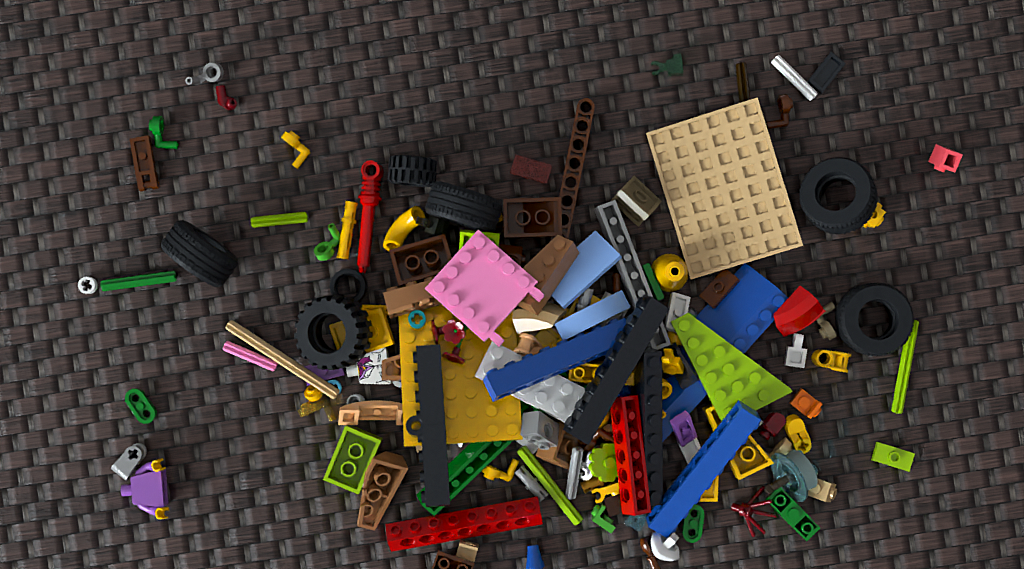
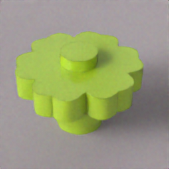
M601 443L599 448H593L592 453L589 455L591 463L588 466L592 476L598 477L602 482H614L615 477H618L614 443Z

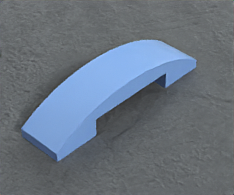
M621 290L556 322L555 327L562 340L568 339L630 308V305Z

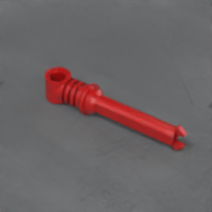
M372 160L364 162L361 167L362 180H364L362 185L364 186H361L363 191L358 195V199H360V203L363 206L357 259L359 273H366L367 267L370 266L375 207L379 205V201H382L380 193H378L380 191L378 186H381L379 182H381L384 169L382 165ZM375 166L376 173L370 176L369 169Z

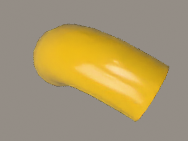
M414 206L394 221L383 242V247L387 251L401 247L409 233L424 223L425 214L423 210L418 206Z

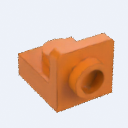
M802 388L789 402V404L810 419L812 417L815 418L822 410L820 408L822 403Z

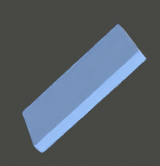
M596 230L577 246L579 255L551 295L563 309L568 307L622 258Z

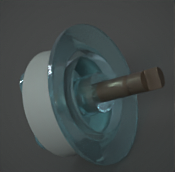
M792 450L787 455L782 453L773 454L771 460L774 464L771 465V469L776 481L765 487V491L770 494L781 487L793 500L797 502L805 501L808 496V490L815 488L818 483L816 475L818 470L816 466L810 463L801 450Z

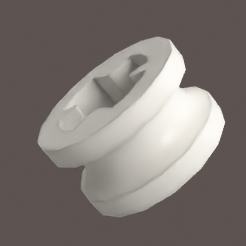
M83 277L78 282V288L82 293L92 294L97 290L98 283L93 277ZM90 280L92 288H88L87 291L84 283Z

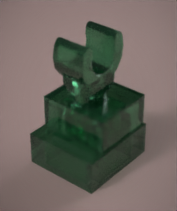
M681 53L673 54L672 59L666 60L665 63L651 62V66L656 65L659 68L658 71L652 72V75H658L663 71H667V77L681 76L684 73Z

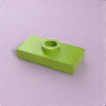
M876 442L871 460L910 472L915 453Z

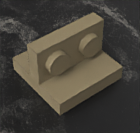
M635 176L611 200H616L618 208L638 227L662 202Z

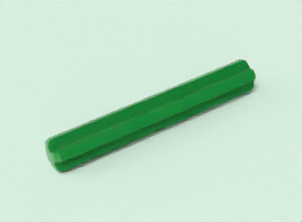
M173 270L107 279L101 281L102 291L176 282L177 274Z

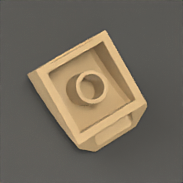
M547 302L537 316L518 307L516 310H513L512 315L516 333L520 334L551 328L566 314L567 308L563 309L559 305Z

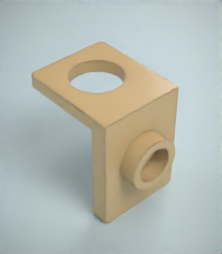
M460 539L456 556L474 562L479 544Z

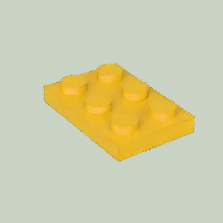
M384 308L367 312L369 316L366 318L368 321L371 320L372 326L369 329L370 332H373V335L368 341L371 342L370 348L364 351L369 353L395 344ZM342 321L329 325L337 350L343 345L346 336Z

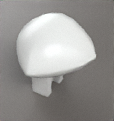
M652 532L651 549L655 557L664 561L678 560L680 558L679 547L675 543L679 537L673 533L670 537L666 538L657 532Z

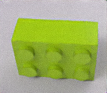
M345 425L323 480L360 494L363 489L365 472L372 458L377 455L383 438L355 426Z

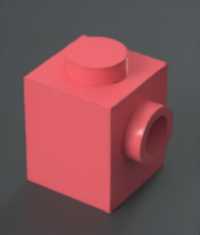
M936 144L928 162L934 164V169L945 172V170L956 172L963 154Z

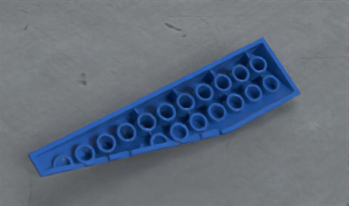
M744 263L735 272L734 275L740 281L715 309L707 304L696 317L697 320L743 354L774 321V313L788 299L780 289L747 263ZM680 346L674 357H680L685 367L683 374L671 375L665 373L662 378L666 379L672 386L671 395L666 399H662V409L666 413V417L662 419L663 441L673 432L670 420L685 410L690 414L707 395L683 346Z

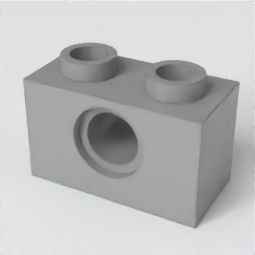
M541 411L525 412L522 415L520 435L526 438L528 442L537 445L539 449L548 450L550 447L558 446L560 424Z

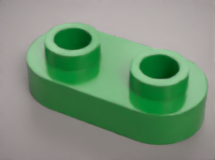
M135 388L126 393L125 402L139 422L147 424L156 419L157 410L143 390ZM135 394H137V395L139 396V400H138V401H135V400H134V395H135ZM146 410H148V411L150 412V416H149V417H146V416H145V411H146Z
M694 504L689 510L688 516L683 519L682 536L690 543L699 541L702 536L704 510L698 504ZM692 510H697V514L695 516H691L690 513ZM690 529L695 530L693 535L688 534Z

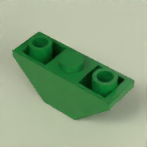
M781 487L773 491L766 498V500H772L770 505L805 541H808L820 529Z

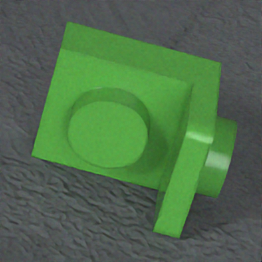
M604 503L596 504L591 511L593 515L591 517L592 521L612 534L616 528L613 524L614 520L606 514L601 516L606 508Z

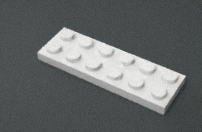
M492 341L474 377L483 381L489 370L504 368V365L510 361H521L523 356L502 345L498 347ZM556 375L511 394V396L565 423L566 419L575 410L576 402L584 395L585 388L560 375Z

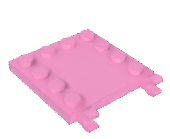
M480 230L475 232L425 287L427 292L481 340L485 342L489 338L498 347L501 346L504 339L494 331L528 293L538 302L544 298V294L535 287L538 281Z

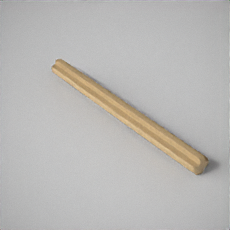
M231 320L227 323L225 328L229 332L330 398L335 399L338 396L340 390L235 321Z

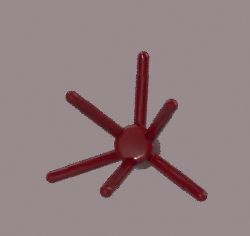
M764 486L756 492L748 503L743 502L741 505L733 503L731 506V510L739 512L740 516L745 517L752 537H755L752 524L763 534L766 533L751 517L753 513L777 517L774 513L753 509L754 507L772 503L771 499L753 503L764 491Z

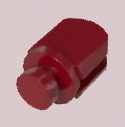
M770 413L760 426L762 430L759 432V435L767 441L770 439V436L775 437L786 424L785 417L780 413Z

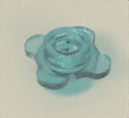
M646 514L629 515L628 519L625 520V525L640 531L647 516Z

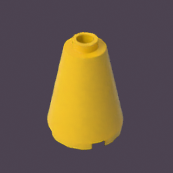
M664 254L652 263L651 268L662 291L673 292L682 288L686 283L689 272L685 261L675 254ZM672 268L675 271L674 275L671 273Z

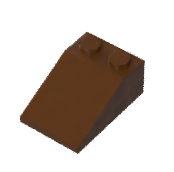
M561 197L503 199L504 239L562 236Z

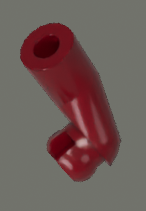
M224 85L216 86L218 104L227 110H234L237 106L236 99L226 95Z

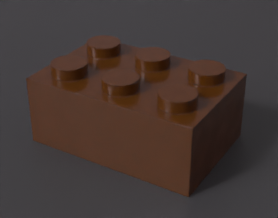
M445 234L389 250L400 288L406 287L405 284L416 281L421 283L428 277L436 276L452 259Z

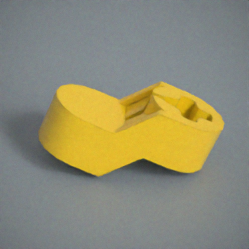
M791 414L785 418V431L792 442L791 446L794 450L806 454L811 449L810 437L801 418Z

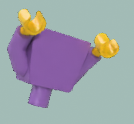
M163 458L145 463L131 477V484L121 486L122 496H132V503L134 505H138L139 509L156 516L157 519H168L164 512L169 510V507H164L169 502L166 467H162L160 464L164 460Z

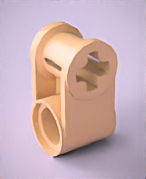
M520 333V341L514 352L524 357L530 353L533 355L538 354L544 347L533 335Z

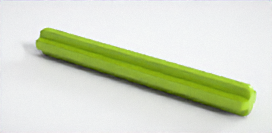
M914 320L911 336L908 337V341L903 344L891 409L894 413L902 414L919 326V321Z
M527 446L521 447L517 451L518 455L574 525H578L583 520V517Z

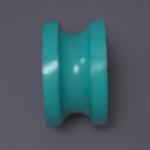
M414 310L409 314L408 321L411 327L419 329L425 325L426 317L422 311ZM415 315H419V318L422 316L423 320L419 321L420 324H416L415 321L412 322Z

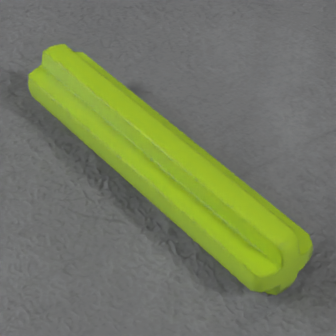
M306 212L251 218V225L254 228L308 222Z

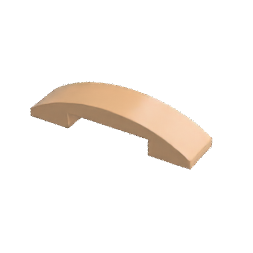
M373 400L342 406L339 411L338 425H358V420H395L396 425H403L402 403Z

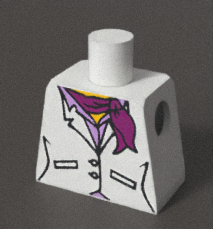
M387 347L366 353L363 358L359 359L356 365L346 367L347 376H359L360 384H391L392 381L382 380V360L389 358Z

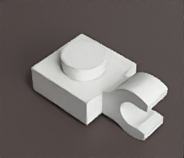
M793 334V346L786 347L784 365L805 367L807 349L802 348L804 335Z

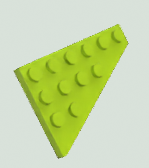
M686 313L670 321L721 422L738 400L756 411L792 392L791 388L691 314Z

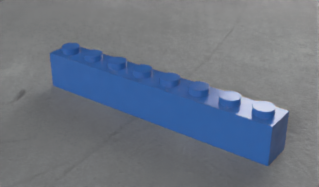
M615 318L609 321L606 326L601 327V325L592 328L589 333L584 334V332L575 335L572 340L567 341V339L558 342L555 347L550 348V346L541 349L538 354L533 355L530 353L522 357L521 361H510L504 365V368L489 370L483 382L492 401L495 402L606 355V352L614 345L617 334L626 325V319L618 320Z
M737 401L663 495V505H656L651 510V513L647 515L646 520L649 528L666 538L676 531L680 521L688 516L692 506L700 501L704 491L711 487L716 476L723 472L724 466L735 457L736 451L747 442L748 436L752 431L759 427L761 418L757 411L743 402Z

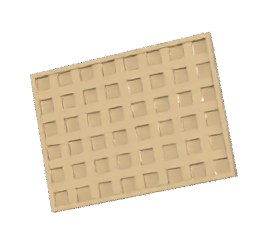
M758 97L646 133L690 279L803 246Z

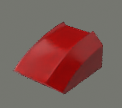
M799 286L774 313V320L777 329L785 337L809 326L826 311L818 299L802 286Z

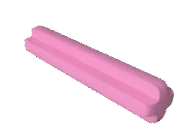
M226 341L223 346L224 351L268 370L275 371L278 363L235 343Z

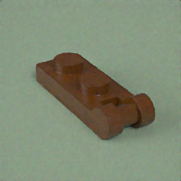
M147 135L130 138L139 191H146L148 188L159 189L160 184L157 178L151 137ZM149 175L150 181H145L144 176Z

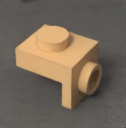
M817 478V486L804 492L807 496L824 502H831L836 496L837 489L835 488V483Z

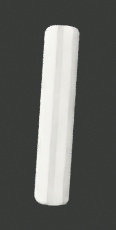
M777 55L771 63L808 100L811 101L817 96V91L780 55Z

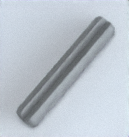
M580 446L572 448L565 496L569 500L575 499L577 496L584 452Z

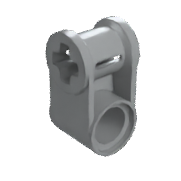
M141 443L128 447L112 465L111 470L127 481L147 454L146 447ZM135 449L138 451L137 456L134 455Z

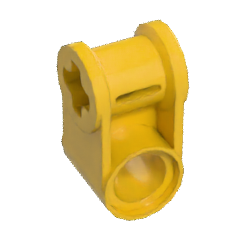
M818 349L813 352L811 360L817 366L848 373L847 365L851 354ZM822 353L826 356L824 363L819 361V356Z

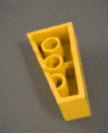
M711 403L702 409L714 432L721 423V420ZM751 435L748 436L747 442L736 451L735 457L728 461L734 476L738 480L774 464Z

